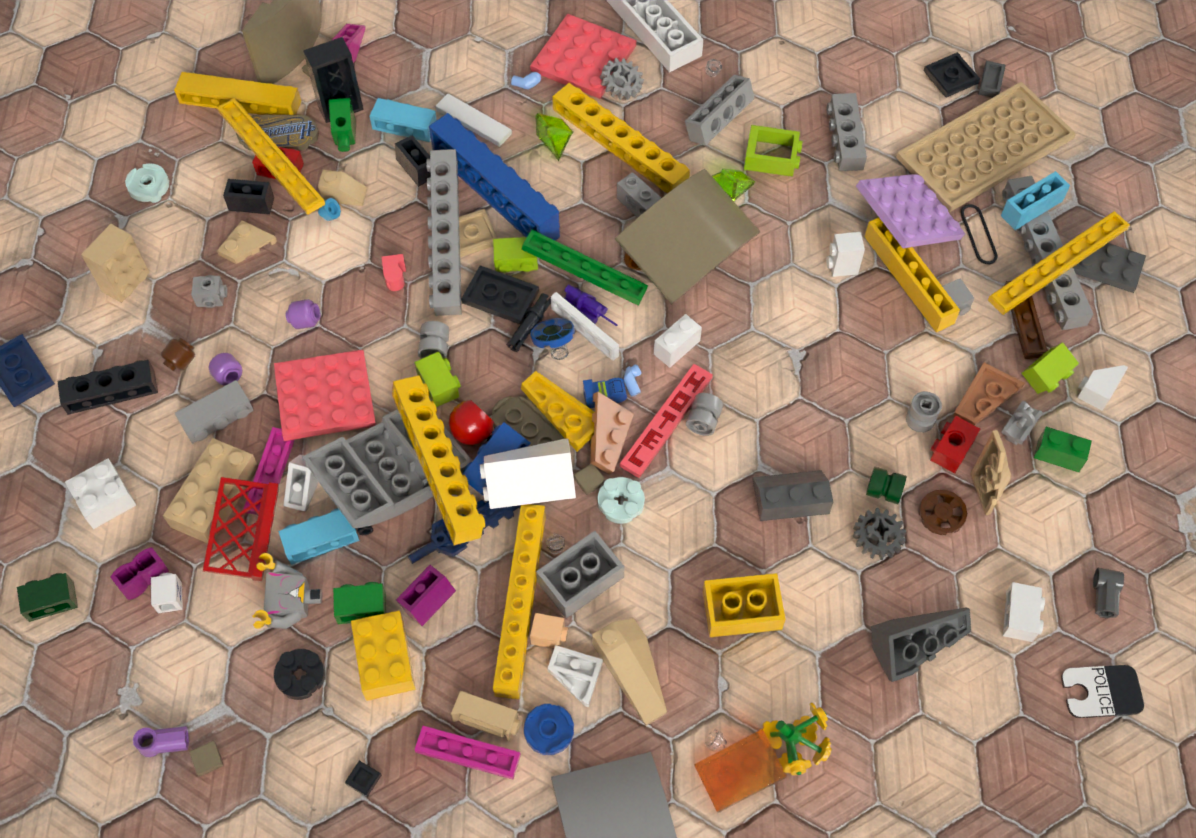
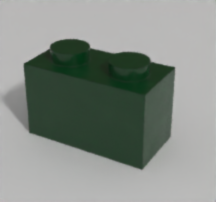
M56 573L49 578L39 581L32 580L25 583V585L17 587L20 614L29 622L78 608L74 581L66 573Z

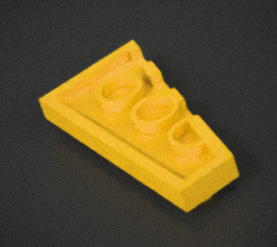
M537 371L522 382L521 390L565 439H568L569 444L575 451L578 452L594 435L592 413L595 412Z

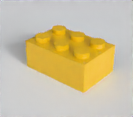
M777 573L704 581L702 592L709 637L783 629L786 619Z
M400 610L351 621L361 689L366 701L416 690L405 625Z

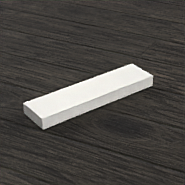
M448 93L435 106L436 111L443 115L449 113L454 119L457 118L462 126L499 147L512 134L510 128Z
M557 292L551 296V309L563 319L570 320L575 330L608 358L614 361L619 356L618 343Z

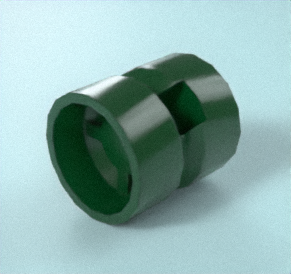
M874 466L866 495L877 499L884 496L885 501L898 505L907 476L899 473L888 475L886 469Z

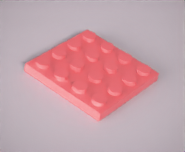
M567 14L532 62L530 69L532 72H538L540 75L561 84L567 85L570 83L580 88L582 92L601 99L606 89V86H601L602 79H600L604 65H607L609 60L613 62L615 58L619 62L623 58L627 60L636 47V40Z
M364 350L274 363L284 441L368 428L376 425Z

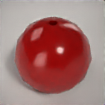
M467 400L454 407L450 413L448 424L451 434L457 441L462 444L475 445L482 443L490 436L493 431L494 421L472 400Z

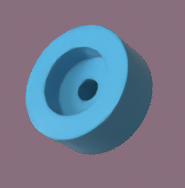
M333 198L324 200L325 205L319 208L318 214L327 221L338 218L341 213L338 202Z

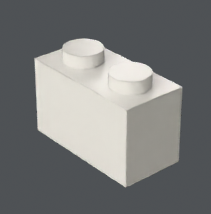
M861 232L835 234L833 243H830L829 246L830 256L826 258L827 268L831 269L832 277L858 275L865 251Z
M685 314L655 340L654 355L670 368L700 342L702 327Z
M1012 582L1006 591L1004 637L1033 642L1038 634L1041 635L1044 622L1040 620V613L1043 612L1045 606L1042 588Z

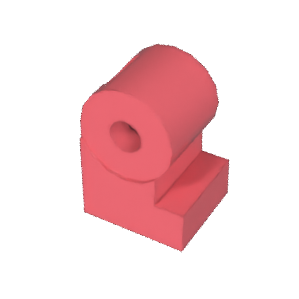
M403 254L382 256L383 274L387 288L391 291L401 290L405 285L403 272H406Z

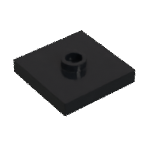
M958 52L926 65L923 70L946 98L980 82L979 76Z

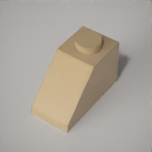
M322 171L318 188L324 200L333 198L338 204L363 206L367 193L366 186L344 172Z

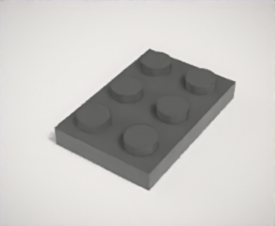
M1107 243L1076 264L1073 269L1077 275L1134 293L1146 255Z

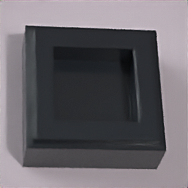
M359 760L345 781V784L368 797L382 775Z

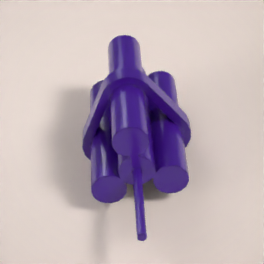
M571 285L566 286V297L564 299L590 321L596 324L598 318L602 316L615 326H618V324L604 316L608 308L596 301V297Z

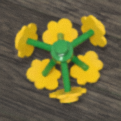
M812 702L809 705L813 717L802 716L800 720H795L793 724H786L782 720L765 721L762 725L763 728L758 732V737L761 741H764L763 745L765 748L779 749L782 746L781 739L785 741L787 753H783L782 758L776 760V766L781 768L783 773L789 772L791 775H801L806 772V769L812 767L811 761L803 759L802 754L796 751L795 745L798 743L816 751L812 758L815 765H818L821 761H826L831 754L830 738L825 737L818 746L814 744L817 740V734L815 733L818 730L817 724L823 730H826L828 718L826 712L821 707L816 708Z

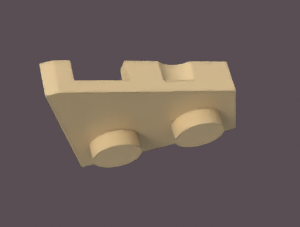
M242 220L217 252L219 256L237 264L248 256L260 252L259 248L268 243L273 245L277 240L274 235Z

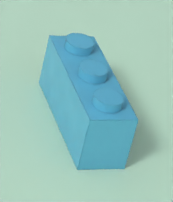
M381 98L377 99L370 114L373 130L404 137L413 135L417 140L426 142L431 140L429 126L437 121L436 111Z
M1055 171L1008 199L1001 217L1016 230L1061 203L1070 185Z
M338 508L328 514L313 516L303 523L291 524L278 531L285 554L291 565L360 541L356 529L350 525Z

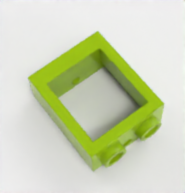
M751 125L744 170L793 177L794 169H799L800 156H797V153H801L803 143L802 140H799L800 132ZM757 142L792 146L791 159L755 154Z

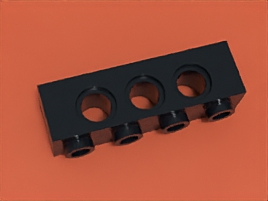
M139 360L131 364L114 366L102 371H92L85 375L72 376L57 381L60 404L67 415L158 393L155 371L149 360Z

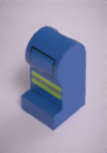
M621 378L592 382V379L583 380L585 404L589 408H595L593 394L596 392H600L616 403H621L627 399L624 380Z

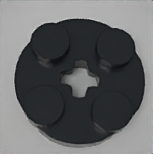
M295 649L290 652H284L274 669V681L278 689L286 697L293 700H303L312 696V693L322 687L326 675L325 667L318 654L307 649ZM298 669L306 672V675H302L300 680H297L296 676L293 675Z

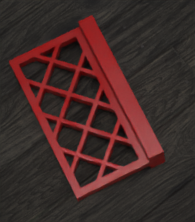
M225 477L220 478L203 572L251 578L255 581L263 580L264 571L258 570L256 565L258 563L266 564V561L260 559L259 556L263 553H268L279 492L278 483L269 482V484ZM225 484L235 485L240 493L228 499L223 493ZM253 488L263 489L262 498L255 503H252L246 495ZM244 496L250 506L238 513L232 502ZM223 497L226 502L221 505ZM260 504V510L258 511L256 506ZM229 505L236 516L224 523L219 517L220 510ZM253 509L258 515V520L251 526H248L241 516ZM239 518L246 529L234 537L227 526ZM219 521L221 523V526L217 528V523ZM256 527V531L254 534L252 532V529ZM225 529L232 539L219 546L215 541V534ZM249 532L254 542L253 545L244 550L237 539ZM235 542L241 553L229 560L223 549ZM214 544L217 549L212 552ZM252 550L250 558L247 553ZM218 552L227 561L220 568L209 567L211 557ZM245 556L250 563L248 572L237 571L232 563ZM230 565L233 570L225 568Z

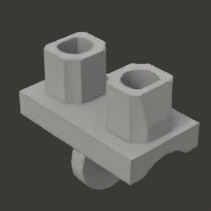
M1022 401L1001 433L1006 435L1005 439L1011 443L1022 445L1043 412L1030 407L1027 402Z

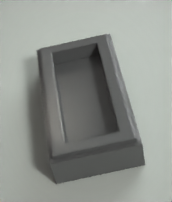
M986 61L979 95L995 97L1000 94L1005 64Z

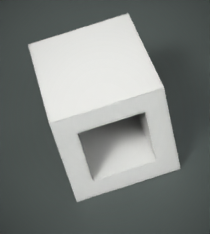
M162 573L157 577H151V605L157 613L183 610L182 582L176 574Z

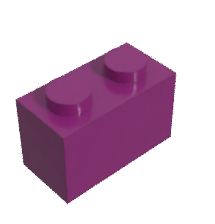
M429 565L396 601L407 615L423 626L456 590L441 572Z

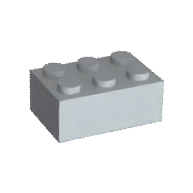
M594 531L537 570V583L567 619L623 579L625 566L597 532Z

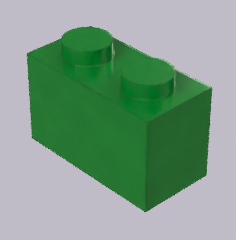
M1046 426L1038 439L1034 459L1080 472L1088 460L1092 440Z
M367 582L360 586L345 584L340 586V588H333L334 617L337 624H348L353 620L387 613L386 592L383 583Z

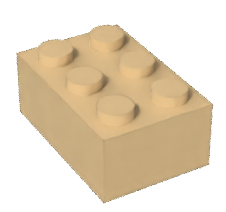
M110 224L81 254L101 291L120 303L129 297L133 290L150 273L132 236L113 224Z

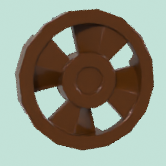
M934 490L928 493L922 499L918 511L923 520L922 524L924 527L938 535L958 532L965 524L968 514L966 505L961 497L948 490ZM936 495H940L942 498H944L943 502H939ZM961 507L962 515H953V509ZM925 511L932 512V515L926 516ZM948 522L950 528H942L941 523Z

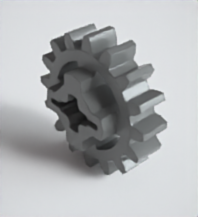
M876 508L874 514L867 510L865 516H859L858 522L855 523L853 528L856 530L854 531L853 538L858 539L856 547L863 546L862 554L870 552V558L872 559L875 557V554L879 555L880 560L884 559L885 554L892 558L894 551L899 553L902 548L901 545L903 546L906 540L904 538L906 530L900 529L903 521L896 522L897 515L889 516L887 509L884 513H880L879 508ZM871 522L873 523L871 526H867V528H864L867 524ZM892 540H894L892 544L888 546L886 545L887 542H892Z

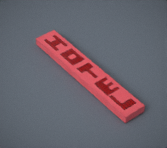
M695 364L692 365L620 462L621 468L640 478L690 410L695 396L702 393L709 384L713 374Z

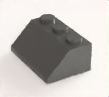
M822 470L752 478L760 521L830 514L833 497L829 480Z

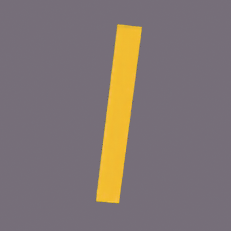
M235 98L217 107L221 116L307 215L325 205V201Z
M1113 211L991 294L988 301L1004 315L1126 231L1130 224Z

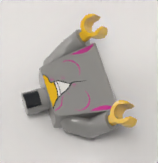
M263 553L259 556L260 559L266 561V565L258 563L256 565L257 569L264 571L269 568L270 572L266 573L264 610H258L252 616L261 619V621H255L253 624L256 629H261L265 624L270 628L287 629L299 622L301 618L308 616L309 604L322 603V589H310L309 583L302 573L278 561L273 562L272 556L268 553Z

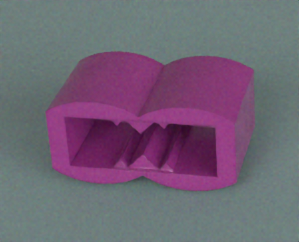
M147 548L138 553L132 562L118 567L110 578L128 600L140 596L151 585V577L168 573L169 569L153 548Z

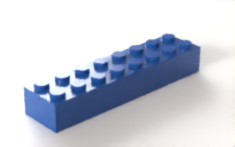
M447 113L429 126L432 150L456 149L458 176L523 236L527 237L532 229L553 240H557L560 237L559 211L557 207L549 204L540 192H536L531 188L527 180L521 179L512 167H508L503 163L499 155L493 154L484 142H480L472 131L465 129L457 118L454 119Z

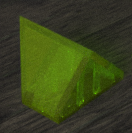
M537 113L535 116L536 135L559 161L573 131L563 119Z
M722 169L721 172L712 175L733 201H736L755 183L753 179L741 170Z

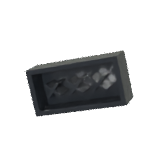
M343 37L303 50L316 102L326 123L330 122L329 100L350 98L354 113L364 110L352 55Z

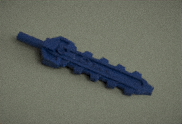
M483 500L477 502L476 509L484 517L485 528L490 526L494 529L499 525L498 520L505 517L509 520L514 517L513 511L518 508L520 509L521 505L490 509L489 501L485 503ZM441 519L432 524L431 542L408 555V559L413 564L435 550L438 553L454 557L468 548L467 544L469 541L453 545L444 520Z

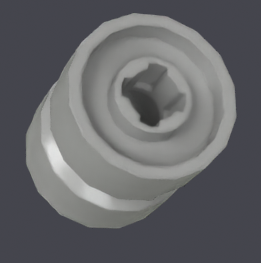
M428 321L422 324L418 347V356L421 359L436 352H440L443 359L447 357L448 344L446 342L449 341L450 330L446 324L438 321Z
M926 391L919 392L913 397L906 414V422L912 430L924 433L934 427L942 408L939 397L934 393Z
M708 393L697 394L686 421L687 428L702 436L714 434L718 423L717 419L720 417L724 405L722 400Z

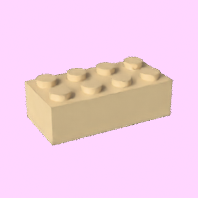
M212 438L163 515L170 528L208 543L220 478L251 481L258 469L254 455ZM225 484L223 493L228 499H231L240 491L235 485ZM223 497L221 505L226 502ZM238 498L237 500H235L234 502H232V505H233L234 507H235V505L237 504V502L239 501L240 498ZM229 505L220 510L219 517L224 523L232 512ZM219 521L217 523V528L221 526V523Z

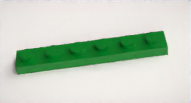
M532 229L522 245L521 250L639 306L647 291L648 285Z

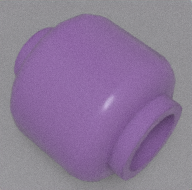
M310 299L291 302L286 311V320L295 329L314 327L321 317L319 306Z
M229 353L216 355L212 358L208 367L212 377L223 386L235 380L238 381L243 372L241 364Z

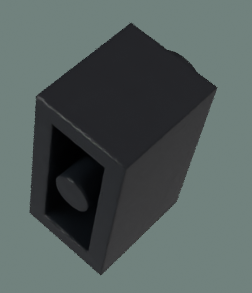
M413 135L395 143L396 160L418 187L427 183V178H431V172L427 171V159H430L427 151Z
M238 179L227 180L223 197L229 211L270 215L274 195L269 182Z

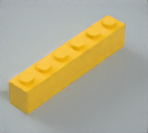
M181 72L174 89L180 104L217 109L218 106L235 98L248 113L259 115H297L301 104L300 94L296 87Z
M879 217L869 221L865 233L866 240L934 331L937 333L954 325L960 309L913 247L902 248Z

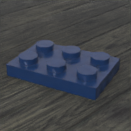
M23 334L0 346V387L13 407L55 385Z

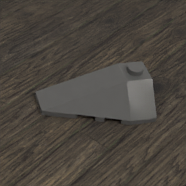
M965 607L892 619L871 626L872 648L889 681L894 682L915 674L919 671L918 667L927 660L931 662L935 659L937 652L944 647L950 648L970 633V609Z

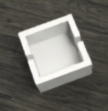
M109 459L65 481L84 518L93 529L136 506L120 475Z

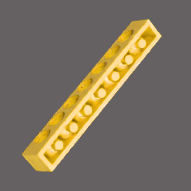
M568 83L552 96L553 110L664 192L669 193L690 177V170L685 164L678 162L670 153L660 149L653 141H649L639 131L627 125L624 120L613 115L609 109H605L595 99L588 97L580 88Z
M420 375L393 381V399L453 545L481 538L483 528H485L484 517L476 509V498L473 494L470 495L467 477L461 474L459 459L452 453V443L450 438H446L444 434L443 421L437 418L436 405L434 401L429 399L427 384H423Z
M524 504L520 508L493 683L495 697L520 700L537 583L536 571L539 569L546 521L545 506Z

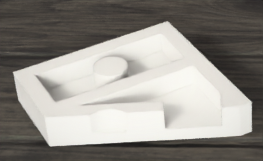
M555 645L548 665V672L584 706L589 707L603 659Z

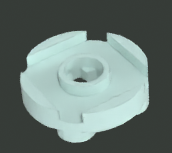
M149 163L143 164V168L138 170L136 168L131 170L125 180L130 196L141 202H159L167 192L170 182L164 169L159 165ZM149 180H151V183H150V184H148V185H144V184H143V183H147Z
M625 477L609 478L600 488L598 508L609 521L618 524L628 523L643 511L645 496L639 482ZM624 496L628 501H624L623 505H620L615 498Z

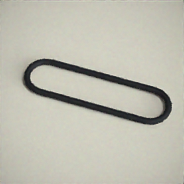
M965 205L961 209V216L976 257L981 263L992 264L997 261L998 255L983 214L976 205ZM968 207L975 208L979 213L994 253L992 261H985L979 255L964 215V210Z

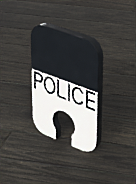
M1129 665L1069 668L1061 676L1063 688L1080 685L1087 692L1085 700L1081 701L1075 698L1066 700L1069 713L1076 718L1137 715L1144 709V700L1137 673Z

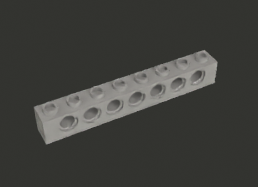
M456 149L431 150L430 159H427V171L431 172V178H427L428 191H431V197H427L428 210H431L432 216H428V228L432 229V236H428L429 249H432V255L428 256L429 268H433V275H429V287L433 288V295H429L430 308H434L435 316L462 315ZM443 172L446 173V174L443 175V176L438 175V174L443 173ZM442 191L447 192L444 195H439V193ZM440 211H448L445 214H439ZM441 230H448L445 234L439 233ZM443 249L449 250L447 253H439ZM442 269H449L447 273H440ZM442 289H450L448 293H440Z
M1026 176L1009 179L1002 191L1004 201L1035 184L1033 177ZM1048 211L1017 229L1018 234L1023 238L1024 248L1031 257L1032 267L1063 246ZM1072 267L1044 287L1047 294V302L1052 306L1055 320L1060 324L1062 330L1087 326L1093 316L1092 309Z

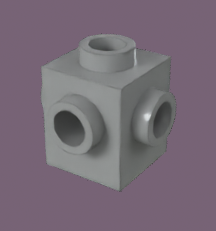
M220 276L193 277L191 296L197 307L213 308L215 306H223L224 298L227 297V286L223 284Z

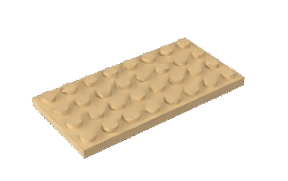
M1019 82L897 152L896 158L911 174L920 175L924 179V184L936 194L938 200L950 213L1073 140L1076 133L1022 82Z

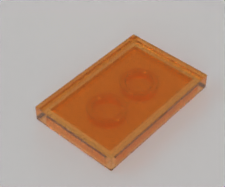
M763 729L694 764L718 813L787 778Z

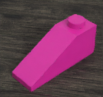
M346 23L332 39L343 37L351 52L353 63L356 61L365 32V25Z

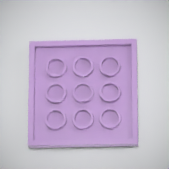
M911 174L860 180L856 185L857 189L902 248L961 240L965 235L964 231L960 228V224L953 219L948 209L938 200L936 194L924 184V179L920 175Z

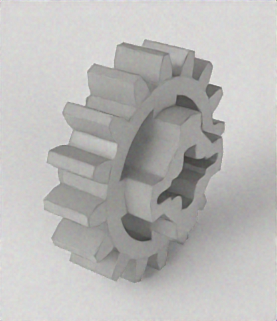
M615 58L613 62L609 60L607 65H604L600 75V79H602L601 86H606L605 92H612L611 97L618 95L619 100H621L625 96L629 100L630 96L636 97L637 93L640 92L644 79L641 78L643 73L637 72L639 67H633L632 61L626 63L625 58H623L619 62Z

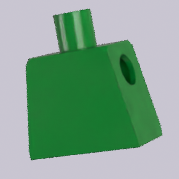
M350 98L329 100L332 137L335 145L338 146V150L347 152L350 150V145L356 143L355 115Z

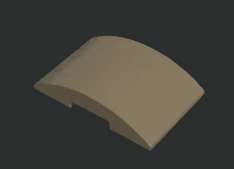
M273 0L271 4L262 2L242 29L258 82L273 84L292 72L305 59L303 50L314 46L321 28L322 13L319 0Z
M703 169L652 205L624 229L615 240L666 299L673 304L723 261L731 257L757 236L760 231L708 171Z

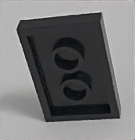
M480 265L461 300L462 304L521 324L539 293V286Z

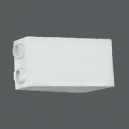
M568 439L484 456V464L480 465L481 479L486 478L487 487H483L484 500L489 501L490 509L576 498Z

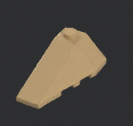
M998 430L992 431L970 474L985 515L991 514L1011 479L1006 451Z
M635 619L614 621L593 633V647L601 659H603V662L645 726L666 714L667 710L648 640Z

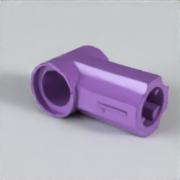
M186 726L157 730L142 728L135 733L133 744L145 757H154L158 753L188 750V728ZM153 738L151 745L142 747L146 739Z

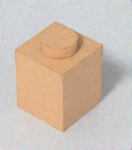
M535 613L530 634L531 645L553 649L555 645L561 647V643L567 640L569 629L565 627L564 618Z

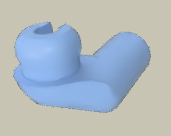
M532 72L524 78L514 75L511 85L531 89L540 83L541 75L538 72Z
M636 364L632 367H627L624 374V383L631 397L641 393L635 377L641 375V370Z

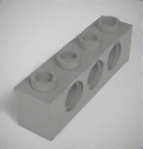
M733 75L685 120L690 141L706 146L754 100L750 78Z
M856 93L832 94L830 103H827V115L831 117L829 119V130L833 131L831 142L832 147L836 149L834 151V162L838 163L839 171L864 170L867 155Z
M633 172L617 183V199L636 217L642 215L661 199L656 192Z

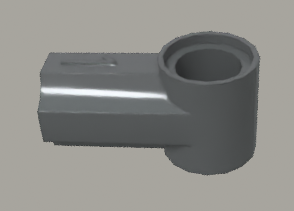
M1099 567L1095 570L1093 577V588L1096 589L1095 614L1099 615V617L1108 619L1116 618L1119 615V598L1124 585L1123 572Z

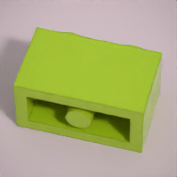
M527 237L493 239L495 271L508 273L510 271L529 272L538 270L537 257L521 250Z
M1062 342L1046 351L1021 374L1037 394L1044 391L1050 393L1059 386L1058 381L1061 379L1065 380L1074 374L1072 369L1079 362Z
M440 352L414 362L417 375H420L423 384H427L431 401H434L436 407L460 397L458 388L461 387L456 375H451L450 363L447 358H442Z

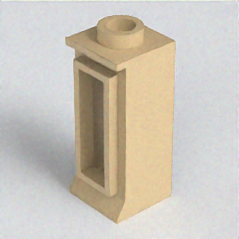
M460 691L451 712L453 722L460 721L461 724L501 738L506 736L509 742L512 734L517 735L521 721L518 720L517 710Z

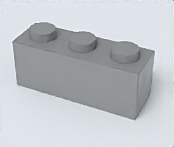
M235 380L175 412V415L193 444L204 440L208 435L217 430L226 428L228 424L237 419L246 417L254 410L241 386Z

